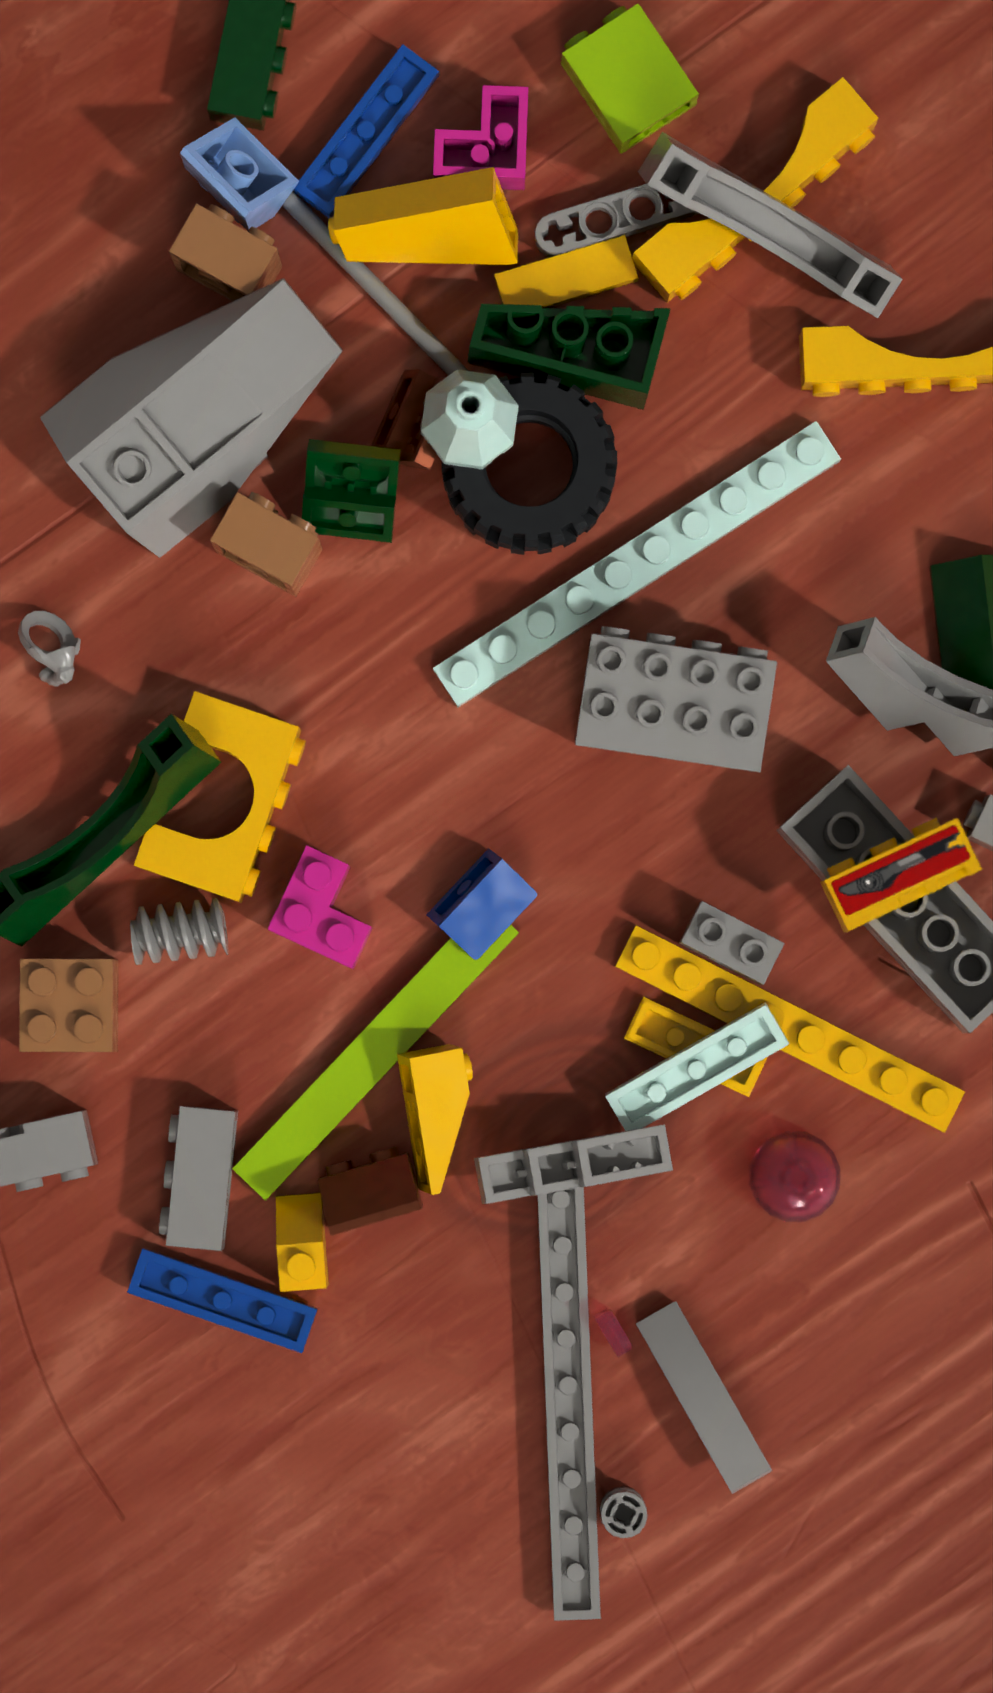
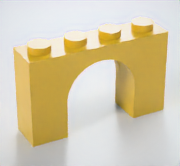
M194 691L184 722L197 729L211 748L232 755L245 765L252 778L254 788L252 808L245 821L235 831L216 839H199L154 824L144 834L134 866L242 903L244 895L252 897L261 873L260 870L254 868L260 851L265 853L269 851L276 827L269 825L274 808L282 810L285 805L291 784L284 782L290 764L298 766L306 740L299 738L301 729L298 726Z

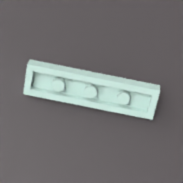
M765 1002L607 1092L605 1097L625 1131L644 1128L789 1045V1041Z

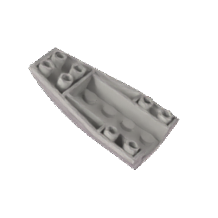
M282 278L111 358L42 414L40 419L66 463L124 531L160 558L231 501L342 353L343 349L286 280Z

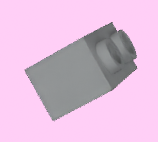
M701 901L678 944L758 985H764L785 943Z

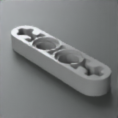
M644 184L546 215L537 224L535 242L541 253L547 257H553L619 236H632L667 225L668 223L692 217L698 212L673 201L668 204L670 213L663 214V203L657 190ZM646 197L653 202L655 213L651 218L641 221L631 215L629 205L635 198ZM601 210L610 216L612 226L607 232L596 234L587 228L586 217L593 211ZM578 217L579 232L584 240L576 241V232L563 236L561 246L555 247L552 240L544 241L543 237L548 235L549 226L556 225L558 231L568 230L573 227V222L570 218Z

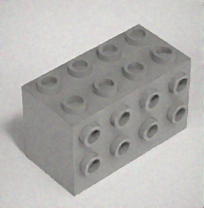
M607 626L601 627L600 635L591 634L575 745L761 773L777 661L767 660L768 650L738 647L737 655L721 653V643L693 640L692 648L675 646L676 637L647 633L646 642L629 639L630 630Z

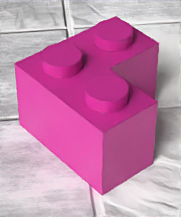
M482 85L481 131L435 129L433 178L494 167L502 190H525L528 87Z
M306 845L267 930L354 970L373 928L332 908L351 867Z

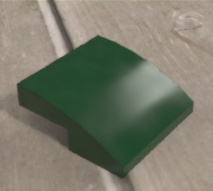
M309 439L302 519L315 526V532L319 535L392 543L401 449Z

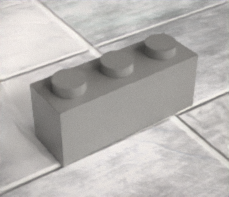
M180 1106L179 1115L171 1114L168 1141L176 1143L174 1161H166L164 1173V1188L171 1189L170 1207H162L159 1223V1234L167 1235L166 1246L215 1251L225 1249L238 1111Z

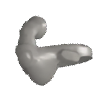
M33 611L25 615L19 624L18 635L27 653L36 661L46 666L39 673L41 681L48 683L50 686L57 687L63 683L67 684L73 678L75 671L73 665L74 658L79 653L81 639L75 638L66 622L55 614L47 611ZM42 625L54 631L60 640V649L45 651L37 647L30 639V627Z

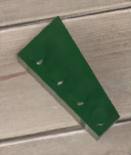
M481 304L469 346L467 363L520 377V373L534 372L535 378L547 379L549 374L561 378V383L570 388L573 384L585 392V395L644 410L671 308H654L653 311L631 310V307H612V310L584 309V306H566V309L542 308L541 305Z

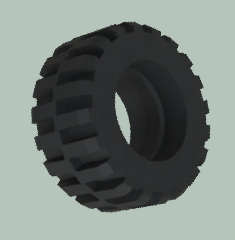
M534 372L520 373V378L508 380L506 375L498 379L519 405L516 424L537 423L545 425L559 433L567 443L572 456L573 470L566 488L560 495L546 504L533 507L519 506L505 500L494 490L488 479L486 467L476 469L447 465L442 462L444 488L455 515H459L464 522V527L473 535L478 534L484 538L486 544L496 549L499 546L511 549V553L524 555V551H537L538 554L549 553L552 548L560 545L566 547L576 542L577 537L583 532L587 533L596 524L600 514L605 511L616 479L617 451L614 446L615 437L610 424L607 425L603 419L601 408L596 402H589L584 397L585 392L573 384L570 388L561 383V378L549 374L547 379L535 378ZM466 407L465 412L473 414L476 412V408Z

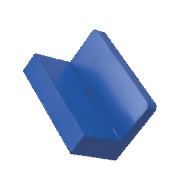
M488 848L426 916L453 939L470 957L477 960L537 897V892L501 857Z

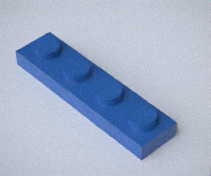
M402 44L300 178L293 190L294 193L326 217H332L334 215L335 197L350 194L439 77V71Z
M142 1248L127 1291L129 1294L299 1353H303L318 1310L317 1307L146 1248Z

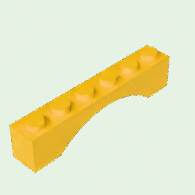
M844 77L808 106L801 137L795 152L780 175L764 190V192L792 208L806 196L802 189L815 178L819 183L827 180L841 166L837 161L849 150L857 154L875 138L872 131L879 118ZM711 218L690 223H668L633 253V263L667 303L676 295L683 300L700 286L702 281L698 277L711 266L716 271L719 270L736 255L737 252L733 247L742 241L745 236Z
M849 326L802 328L799 335L801 390H812L813 396L816 397L836 396L840 394V389L858 388V394L877 395L885 393L886 387L904 386L905 393H924L931 391V385L949 384L950 391H971L977 389V383H993V347L965 356L943 359L922 358L890 351L867 340Z

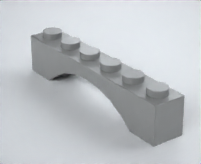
M664 132L660 134L638 171L650 187L681 205L701 213L761 245L814 278L840 297L876 318L880 316L903 280L891 265Z

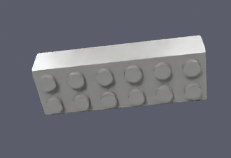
M849 765L842 769L776 830L822 881L830 878L827 868L851 857L856 865L873 858L869 849L895 837L898 845L915 838ZM956 881L863 924L963 1034L971 1033L993 1013V921Z

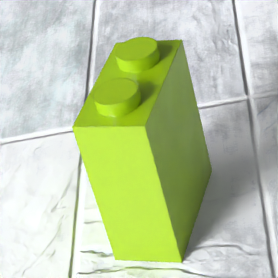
M639 3L628 10L625 6L615 9L602 20L604 26L590 35L587 31H582L572 37L564 45L566 50L562 52L561 58L562 67L620 154L696 106L699 95Z

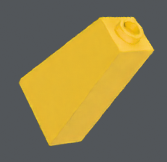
M494 167L335 197L334 217L328 219L331 241L334 245H340L347 262L511 265L518 263V229Z

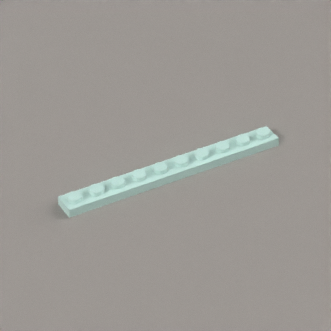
M815 421L435 666L433 671L457 708H459L840 462L841 457L818 422Z

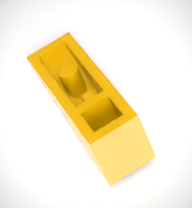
M451 1044L397 1054L418 1188L430 1195L441 1193L470 1094L468 1081L472 1080L473 1077L472 1065L468 1054L463 1053V1048Z

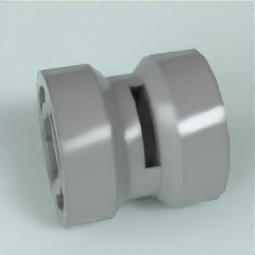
M626 1486L615 1487L609 1490L602 1498L600 1504L601 1520L606 1530L613 1536L630 1538L640 1533L647 1521V1508L641 1495L633 1488Z

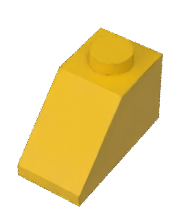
M320 1193L276 1196V1247L280 1292L324 1289L329 1285L323 1202Z

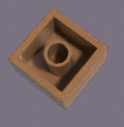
M196 203L169 250L176 270L231 301H235L273 283L282 269L278 249L273 246L275 240L258 228L250 227L247 232L233 224L235 218L216 205L211 204L206 209Z
M237 492L210 539L216 553L296 597L323 550L319 537H317L318 533L315 532L316 527L294 514L291 515L289 520L279 516L278 511L274 509L276 505L255 492H251L248 498Z
M20 959L19 1052H118V960Z

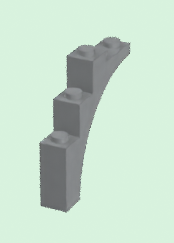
M876 617L838 626L826 662L887 731L925 722L953 756L990 748L993 749L992 689L960 678L924 659L898 640Z

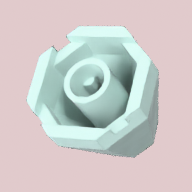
M457 369L426 392L421 434L430 443L444 464L483 469L500 454L513 447L519 405L496 375ZM466 407L476 408V412L473 414H468L465 410Z

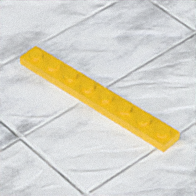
M638 926L634 927L615 965L616 968L727 1024L766 1002L789 1041V1045L780 1049V1051L943 1133L946 1132L965 1094V1091Z

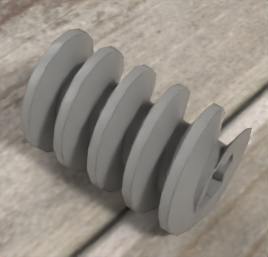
M212 898L209 912H204L199 900H194L191 914H186L181 902H176L172 916H168L163 905L158 904L154 918H149L144 906H140L136 920L130 921L131 943L136 965H142L145 951L148 952L153 963H160L164 949H166L171 961H178L182 947H184L190 959H196L200 945L203 946L208 957H214L218 943H221L224 951L229 955L225 914L217 898Z

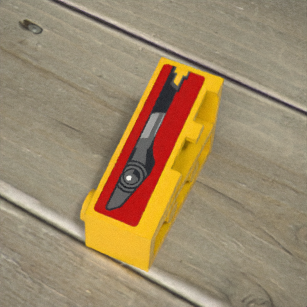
M936 817L911 829L915 838L901 845L897 844L894 837L870 848L869 850L873 858L856 865L851 857L827 868L830 878L820 883L843 932L853 930L959 879L982 870L959 819L956 818L940 825Z

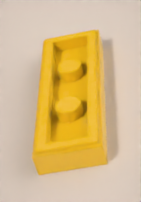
M623 235L494 274V279L502 304L541 305L542 308H551L637 282L638 275L626 237Z
M642 997L624 1039L667 1059L715 1030ZM768 1057L724 1081L721 1085L749 1097Z

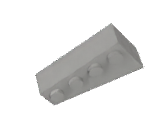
M87 1110L0 1129V1187L15 1183L17 1192L44 1186L42 1177L60 1173L62 1182L89 1176L87 1167L98 1164Z

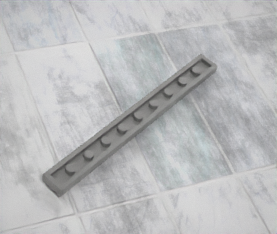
M584 1187L537 1195L554 1621L601 1619Z

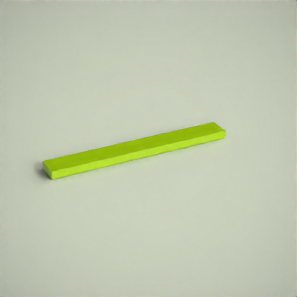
M510 925L477 960L470 957L450 938L232 1169L266 1201L397 1063V1054L406 1053L519 932Z

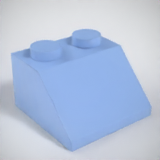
M235 117L184 146L180 152L185 169L247 231H249L250 227L257 228L273 218L299 182Z

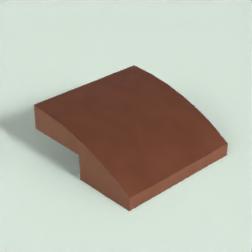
M420 369L404 370L371 446L401 449L400 464L430 469L437 454L421 434L426 392L446 377H434Z

